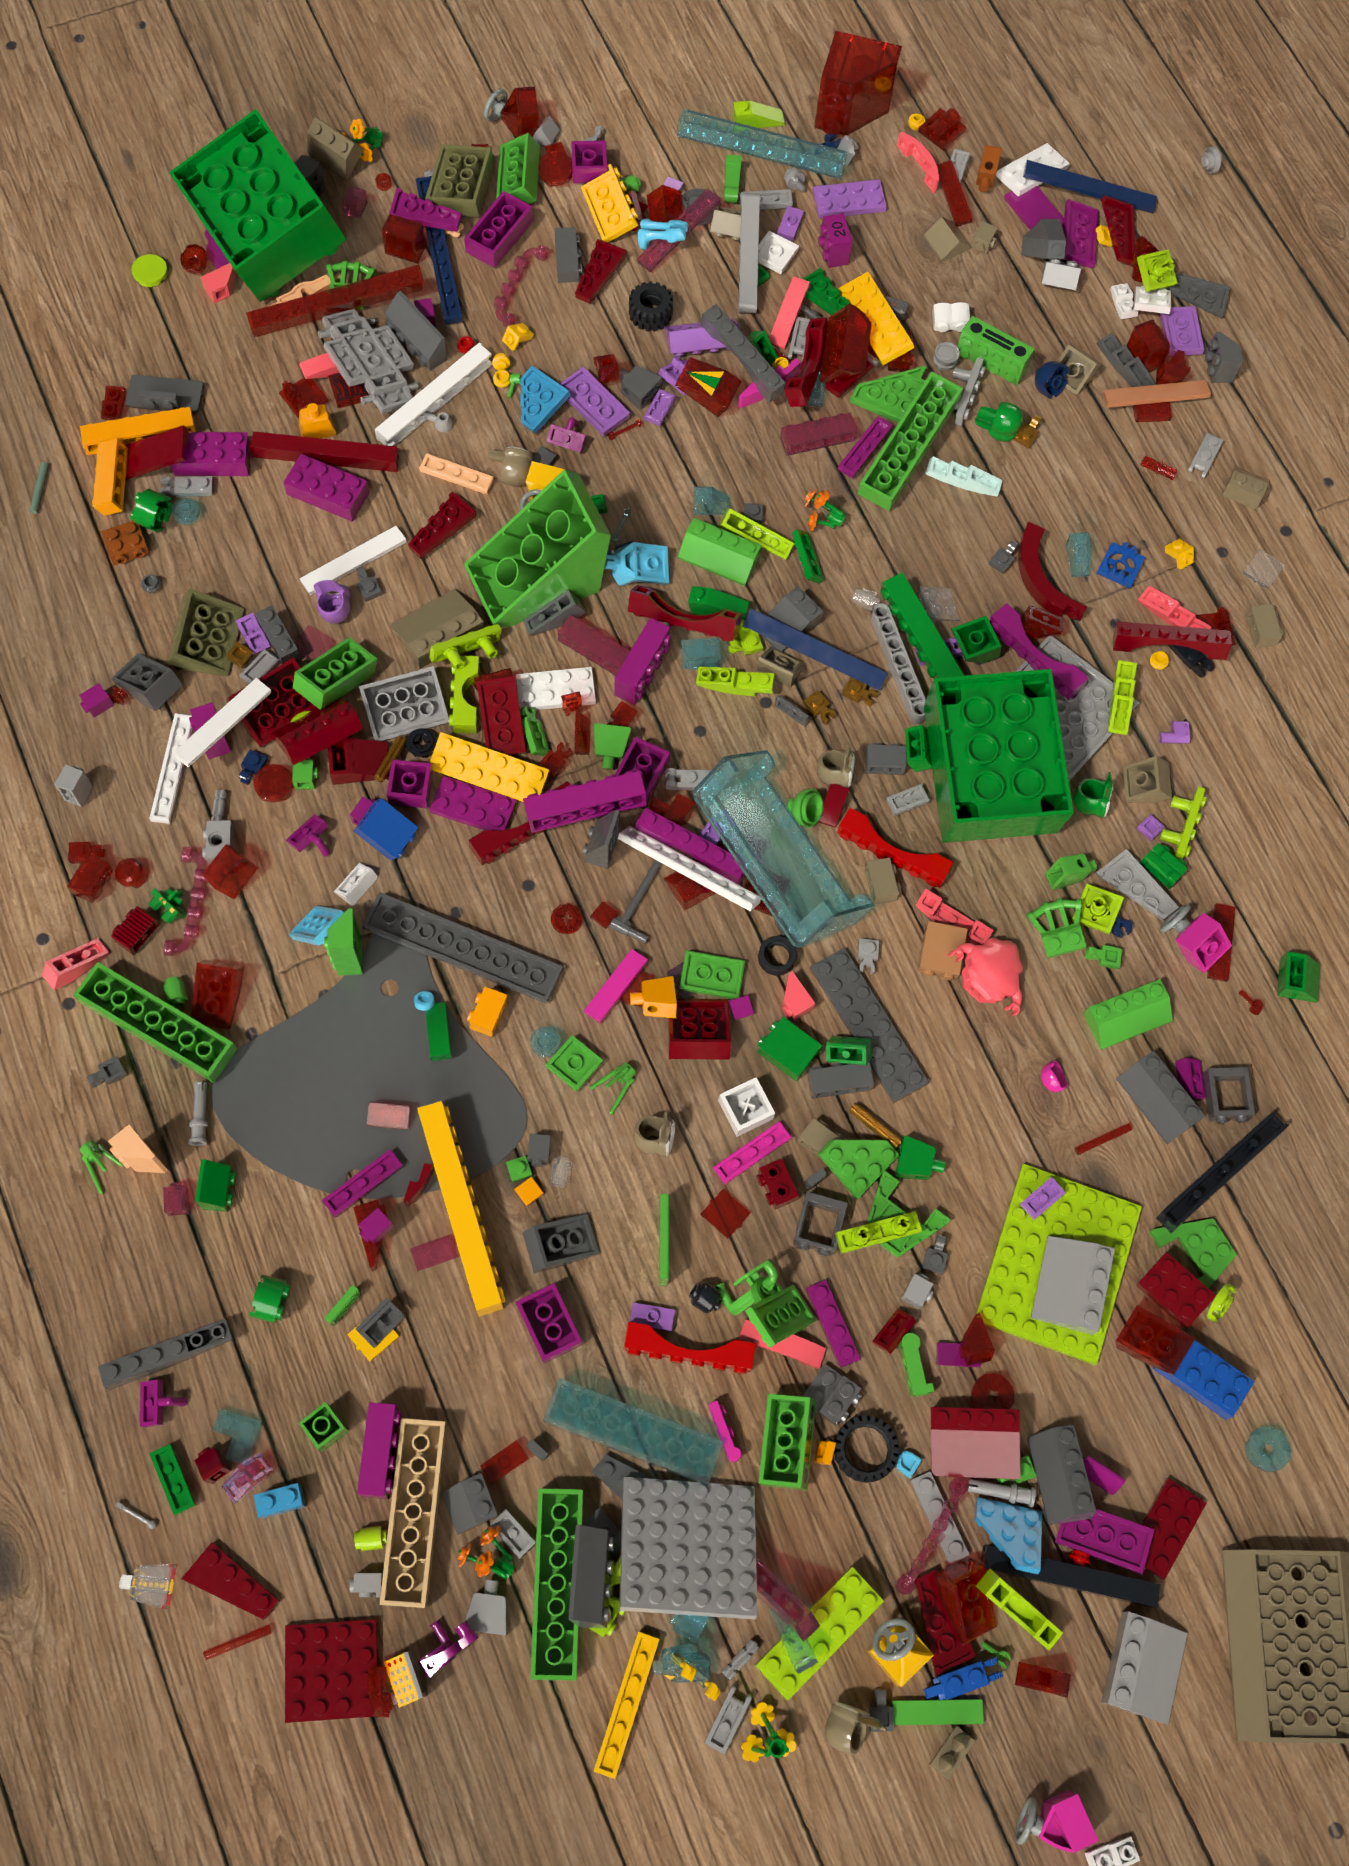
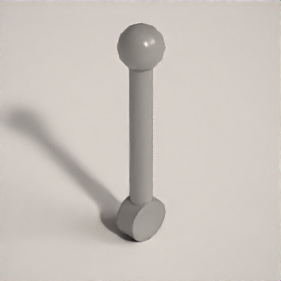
M117 1501L116 1507L148 1525L149 1529L156 1527V1521L146 1519Z

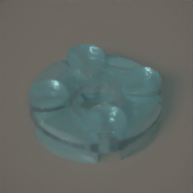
M1263 1427L1254 1430L1249 1435L1250 1437L1245 1444V1453L1247 1459L1254 1467L1264 1472H1274L1282 1469L1290 1461L1291 1451L1289 1442L1279 1429ZM1265 1444L1272 1447L1271 1456L1263 1452V1449L1266 1447Z

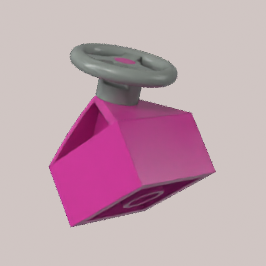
M1185 904L1161 925L1159 931L1165 933L1173 928L1178 933L1175 941L1187 962L1205 973L1232 947V944L1221 924L1205 913L1189 922L1184 916L1189 912L1191 906Z
M1068 1790L1043 1801L1040 1816L1036 1815V1799L1034 1797L1028 1798L1019 1815L1015 1831V1841L1018 1845L1024 1844L1029 1835L1032 1834L1053 1847L1075 1853L1099 1841L1079 1795Z

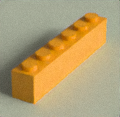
M181 407L175 410L107 420L95 424L90 423L80 426L86 454L91 455L97 453L99 442L118 438L124 445L183 425L188 428V432H196L191 408Z

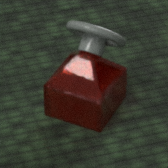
M535 87L514 88L509 99L504 89L496 90L489 97L485 105V119L488 122H493L501 117L505 125L516 137L526 133L533 137L539 128ZM502 94L498 100H494L498 95ZM491 105H492V112H491V115L489 116V110H490V107H491Z

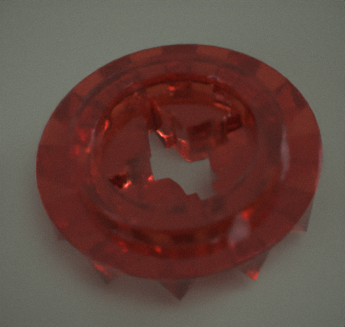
M569 903L559 904L556 909H553L551 924L557 932L572 934L582 925V913L576 905L573 906ZM566 912L572 918L568 920L567 925H565L564 919L561 918L565 917Z

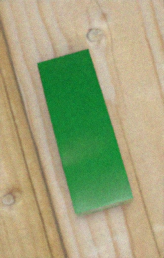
M446 1002L435 1003L431 1009L426 1010L431 1062L452 1059Z

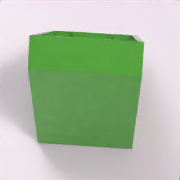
M564 469L464 563V566L492 624H499V626L508 628L524 622V619L568 589L579 599L598 593L601 587L611 535L580 475Z

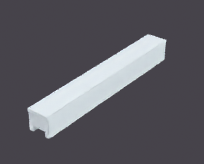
M481 343L474 346L375 429L377 440L384 445L396 446L427 420L426 417L421 416L422 413L428 411L434 414L492 365V362L489 360L492 356L491 353Z

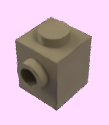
M982 221L973 237L971 248L987 254L989 249H993L997 238L995 236L998 227Z

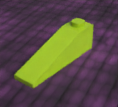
M730 508L726 509L718 525L730 533L762 545V549L785 560L794 545L790 540Z

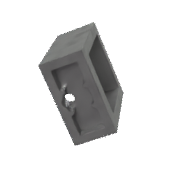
M1248 1067L1208 1068L1202 1073L1209 1121H1216L1217 1124L1227 1123L1229 1120H1236V1123H1245L1255 1115ZM1240 1080L1244 1110L1219 1111L1215 1081Z
M807 1192L793 1244L797 1245V1248L809 1251V1248L817 1250V1253L822 1256L834 1255L838 1244L835 1233L841 1231L848 1203ZM808 1206L838 1214L830 1246L800 1238Z

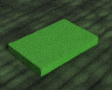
M686 950L679 990L727 999L737 998L740 996L745 961Z

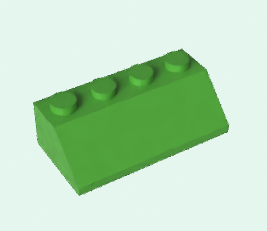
M529 133L500 145L496 199L505 191L527 204L536 201L540 145Z
M693 518L686 531L678 559L746 586L760 558L762 545Z
M350 908L328 928V937H324L327 955L330 956V963H332L333 969H336L338 976L363 974L362 935L353 908Z
M1161 979L1090 1006L1083 1014L1100 1050L1173 1021L1170 997Z

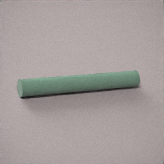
M41 462L31 502L30 512L34 514L38 511L47 474L48 463Z

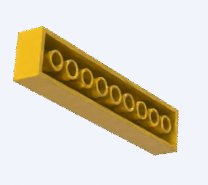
M442 1101L417 1108L478 1316L502 1310V1303L506 1302L502 1287H497L496 1285L500 1280L496 1267H491L490 1262L494 1260L489 1245H484V1242L488 1241L483 1225H478V1222L482 1221L478 1206L472 1205V1202L476 1200L472 1186H467L466 1182H470L466 1166H461L460 1164L464 1162L460 1146H455L454 1144L458 1143L454 1126L449 1127L452 1119L448 1106L443 1107Z

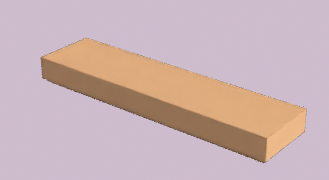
M426 453L419 467L423 473L488 495L494 482V477L428 453Z

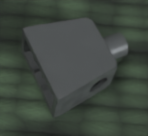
M635 366L630 372L622 368L617 374V378L622 380V394L639 410L662 387L661 376L640 366Z

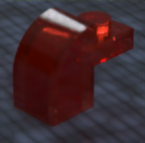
M1177 350L1170 361H1163L1156 371V385L1183 382L1191 367L1185 366L1184 351Z
M614 354L593 357L598 381L601 384L619 380L618 364Z
M679 793L671 806L655 797L652 798L649 804V810L679 826L684 825L689 820L695 808L694 801Z

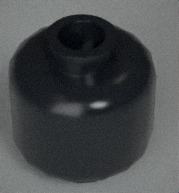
M706 1281L696 1283L689 1295L691 1304L706 1314L712 1310L717 1311L722 1303L720 1299L721 1291Z

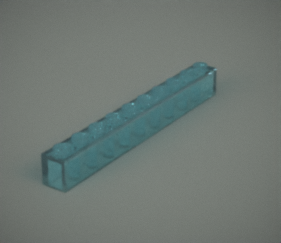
M687 109L682 110L678 121V137L841 179L845 168L847 151Z

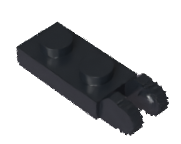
M1167 645L1200 678L1206 675L1204 668L1210 672L1215 668L1211 660L1198 650L1178 645Z

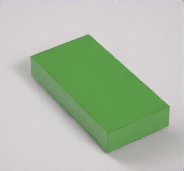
M352 1285L324 1319L331 1326H334L361 1295L359 1289Z

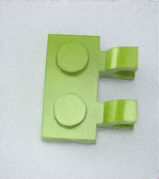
M741 619L739 640L729 642V653L734 654L743 651L744 655L762 652L763 645L759 634L744 627L745 620Z

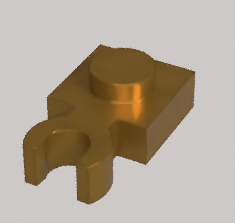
M850 677L841 695L857 703L862 699L866 705L872 706L874 701L868 697L877 698L878 693L874 690H866L867 684Z
M819 690L803 700V705L814 717L817 715L821 716L823 724H828L829 720L826 718L828 715L832 719L836 718L835 711L828 709L830 703Z

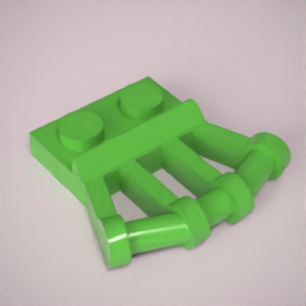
M343 260V262L333 265L326 264L331 281L328 299L329 307L364 310L367 287L371 280L375 278L377 269L374 267L369 268L359 261L349 263L347 260ZM341 270L340 283L335 282L333 272ZM348 270H354L352 284L346 283ZM360 271L367 274L362 284H358Z
M1058 898L1055 902H1044L1035 911L1026 914V917L1041 935L1048 959L1087 948L1080 926L1082 899L1075 901ZM1064 907L1076 908L1074 924L1069 925ZM1059 909L1064 927L1055 929L1051 910ZM1044 913L1049 924V931H1045L1036 920Z

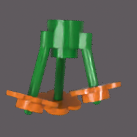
M817 488L814 492L810 490L809 493H806L804 500L807 503L805 507L812 500L816 509L821 506L829 511L826 517L829 522L817 520L818 514L816 510L808 516L807 525L810 528V532L813 531L816 524L829 526L832 529L835 525L839 527L842 524L845 513L827 501L830 496L828 490L819 492L816 497L813 496Z
M497 1525L494 1528L488 1527L481 1534L480 1545L483 1546L492 1542L503 1555L502 1557L497 1556L493 1559V1553L487 1551L485 1554H481L479 1558H476L469 1554L472 1542H469L466 1547L463 1546L458 1551L457 1559L460 1560L458 1567L461 1568L466 1559L476 1563L475 1571H477V1576L479 1577L488 1575L491 1570L504 1580L509 1578L515 1568V1564L511 1562L513 1556L507 1553L495 1538L499 1534L501 1527Z

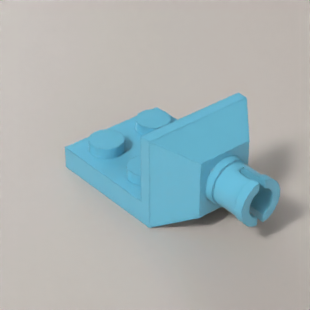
M632 542L618 548L612 555L607 554L604 569H612V575L619 586L633 581L662 585L669 584L668 546Z

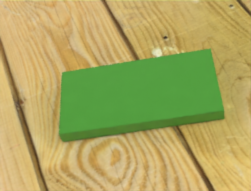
M660 1194L659 1286H667L669 1280V1195Z

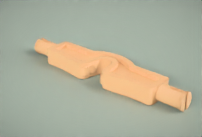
M335 274V282L340 281V274ZM324 275L313 281L297 284L290 292L277 297L276 303L267 306L270 313L280 308L282 311H285L291 307L303 304L304 297L302 294L305 292L312 298L319 296L330 289V278Z

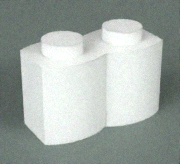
M962 302L934 304L932 310L933 329L939 332L949 330L962 332L970 320L969 304Z

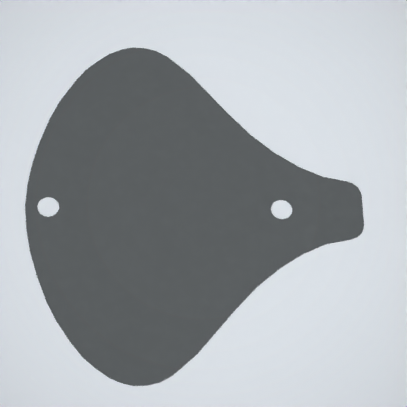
M374 933L371 934L366 949L362 953L363 974L345 975L317 1001L247 1042L236 1051L215 1083H211L210 1093L213 1109L225 1131L250 1155L269 1168L311 1188L332 1193L346 1182V1176L351 1170H363L391 1149L403 1167L365 1195L364 1199L405 1197L409 1182L418 1183L424 1163L433 1165L434 1171L423 1193L441 1190L417 1108L442 1101L443 1107L448 1106L452 1119L449 1127L454 1126L458 1143L454 1144L455 1146H460L464 1160L460 1164L461 1166H466L469 1179L496 1166L516 1148L523 1137L527 1124L526 1106L522 1096L508 1076L455 1019L447 1005L452 1059L431 1062L426 1010H418L415 1007L414 997L419 992L428 991L434 995L435 1003H442L444 1000L432 978L427 955ZM394 980L397 982L399 990L394 996L388 997L381 992V985L384 981Z

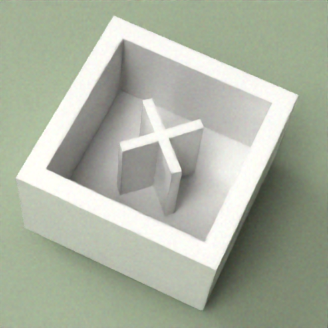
M757 1077L719 1095L718 1102L736 1137L774 1119L775 1112Z

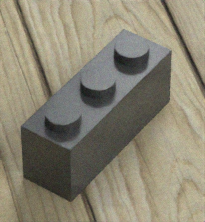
M575 227L554 228L558 283L579 282V274H582V263H578V260H581V249H577V246H580V236L576 235Z
M271 605L255 613L260 628L281 664L293 657L296 662L301 661L296 645L273 606Z
M870 1061L867 1065L836 1063L832 1067L827 1068L815 1066L812 1070H809L807 1075L812 1099L871 1091L874 1086Z

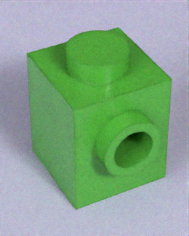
M307 758L293 765L292 782L295 790L315 789V779L319 778L318 767H315L314 761Z

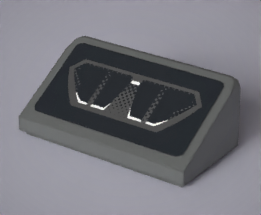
M776 696L775 707L803 726H806L813 716L785 696Z

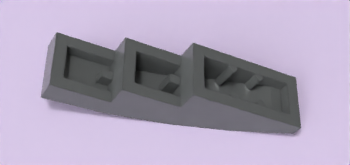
M1113 332L1096 343L1108 361L1132 387L1156 385L1139 357L1134 359L1127 346H1121Z

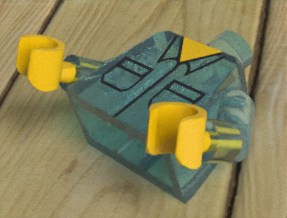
M688 1643L665 1648L661 1651V1660L653 1662L655 1675L663 1674L674 1683L698 1682L703 1688L708 1687L704 1693L707 1697L714 1701L718 1698L720 1689L710 1679V1657L694 1644Z

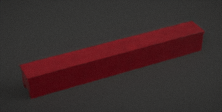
M253 431L251 445H249L251 455L254 458L296 462L300 454H303L330 466L398 472L399 455L397 454V446Z

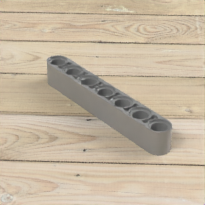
M742 193L738 313H756L760 193Z
M882 603L874 606L871 616L872 626L908 717L912 723L921 724L925 721L924 704L926 699L889 607Z

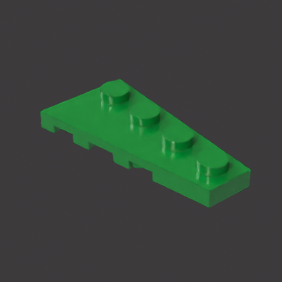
M821 268L804 277L803 280L810 282L805 297L842 324L856 316L855 308L845 297L840 295V290L837 287L834 288L830 278L824 276V271Z

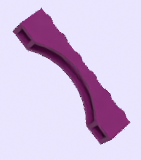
M1008 603L991 615L989 621L995 634L1000 636L1006 645L1012 647L1020 658L1025 659L1033 670H1052L1054 687L1060 695L1070 700L1085 687L1089 678L1075 665L1051 659L1030 642L1021 624L1020 614Z
M645 808L636 822V829L662 844L690 855L712 871L740 885L747 873L748 862L648 808Z

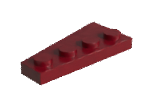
M213 1542L181 1578L263 1620L280 1602Z
M933 1570L915 1579L914 1582L929 1650L934 1655L931 1658L935 1676H938L970 1660L976 1654L936 1571Z

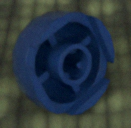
M1048 361L1041 365L1035 373V387L1038 392L1049 399H1052L1053 395L1054 397L1059 396L1067 385L1066 374L1069 375L1070 373L1069 367L1058 361Z

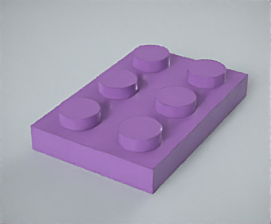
M1195 306L1171 307L1169 314L1159 313L1168 356L1203 354L1204 346Z

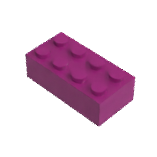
M503 191L464 238L466 253L495 268L533 222V206Z
M188 432L186 460L171 465L174 475L249 476L251 452L249 445L251 443L248 433Z
M300 454L283 482L287 495L352 522L369 495L366 480L303 454Z
M649 618L614 678V696L635 705L638 699H642L645 693V686L647 684L650 685L654 677L653 672L655 669L658 670L660 668L663 655H667L671 648L669 643L672 636L670 635L669 626Z
M369 1402L357 1494L361 1497L389 1499V1494L393 1492L394 1481H392L391 1475L392 1471L395 1472L396 1467L394 1451L398 1449L399 1435L397 1428L401 1424V1418H403V1413L395 1404Z

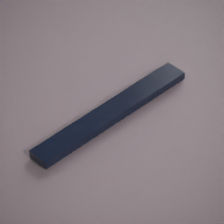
M1027 160L1025 163L1024 178L1102 199L1105 195L1134 205L1135 209L1149 213L1155 211L1157 199L1155 195Z
M752 608L743 624L746 628L877 690H880L888 674Z

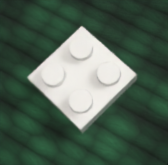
M768 231L758 245V263L782 274L798 252L799 245Z
M1136 286L1134 310L1170 313V290L1162 288L1145 293L1144 286Z

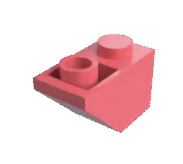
M229 263L201 277L203 287L214 304L231 295L237 274Z

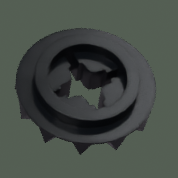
M416 729L408 735L406 746L408 751L415 757L420 756L424 758L427 755L431 756L435 749L437 738L428 729ZM421 737L424 740V743H427L424 744L423 749H421L419 745Z

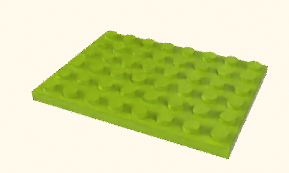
M1022 1164L974 1321L1094 1366L1097 1365L1142 1206ZM1052 1177L1066 1193L1033 1220L1020 1206V1203ZM1047 1236L1091 1242L1115 1249L1100 1329L1094 1335L1031 1318Z

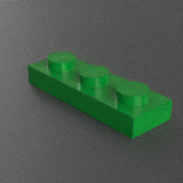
M796 529L792 532L794 545L799 553V560L803 565L804 576L807 580L819 584L824 578L809 533Z
M172 1444L149 1453L173 1515L177 1516L195 1507L196 1503Z

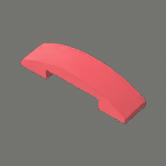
M904 132L899 133L897 146L905 157L912 155L926 173L924 182L935 193L939 182V173L932 155L918 140Z
M927 889L924 890L915 906L936 923L968 929L966 941L976 945H983L990 937L993 929L978 920L975 922L941 902V897Z
M749 1320L744 1321L738 1339L740 1341L756 1343L755 1347H762L790 1357L816 1369H820L826 1348L796 1335H792L769 1348L762 1340L754 1324Z

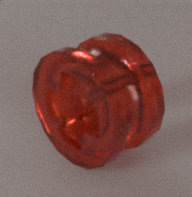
M381 173L376 176L375 182L379 190L387 191L391 188V177L388 174Z
M113 687V692L109 693L108 696L115 703L123 705L124 699H127L128 695L123 690Z

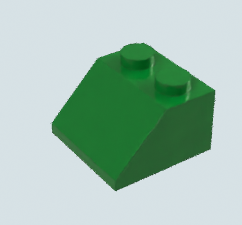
M987 615L951 628L966 661L985 663L1000 657L1002 646Z
M201 1159L195 1202L203 1210L228 1212L234 1198L233 1193H231L232 1185L236 1184L237 1174L229 1165Z

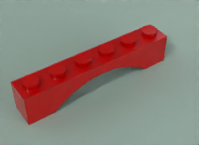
M852 808L848 809L837 830V834L843 840L852 841L860 849L874 853L879 859L890 858L891 864H894L896 868L908 871L911 876L925 880L932 887L941 888L954 863L937 853L913 854L893 847L876 833L867 816Z
M628 1322L624 1350L628 1351L627 1354L632 1356H640V1353L648 1354L649 1358L661 1360L662 1357L670 1358V1362L682 1364L683 1361H689L692 1366L704 1367V1364L713 1365L712 1369L725 1371V1368L734 1369V1373L747 1374V1371L751 1372L756 1343L733 1340L715 1349L689 1350L666 1341L650 1325Z

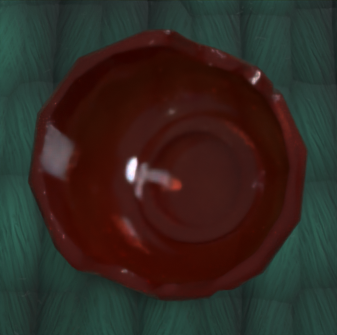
M197 244L187 245L180 257L182 268L194 275L202 273L208 265L207 251Z
M126 858L120 861L115 869V879L126 888L141 887L149 875L148 868L135 858Z

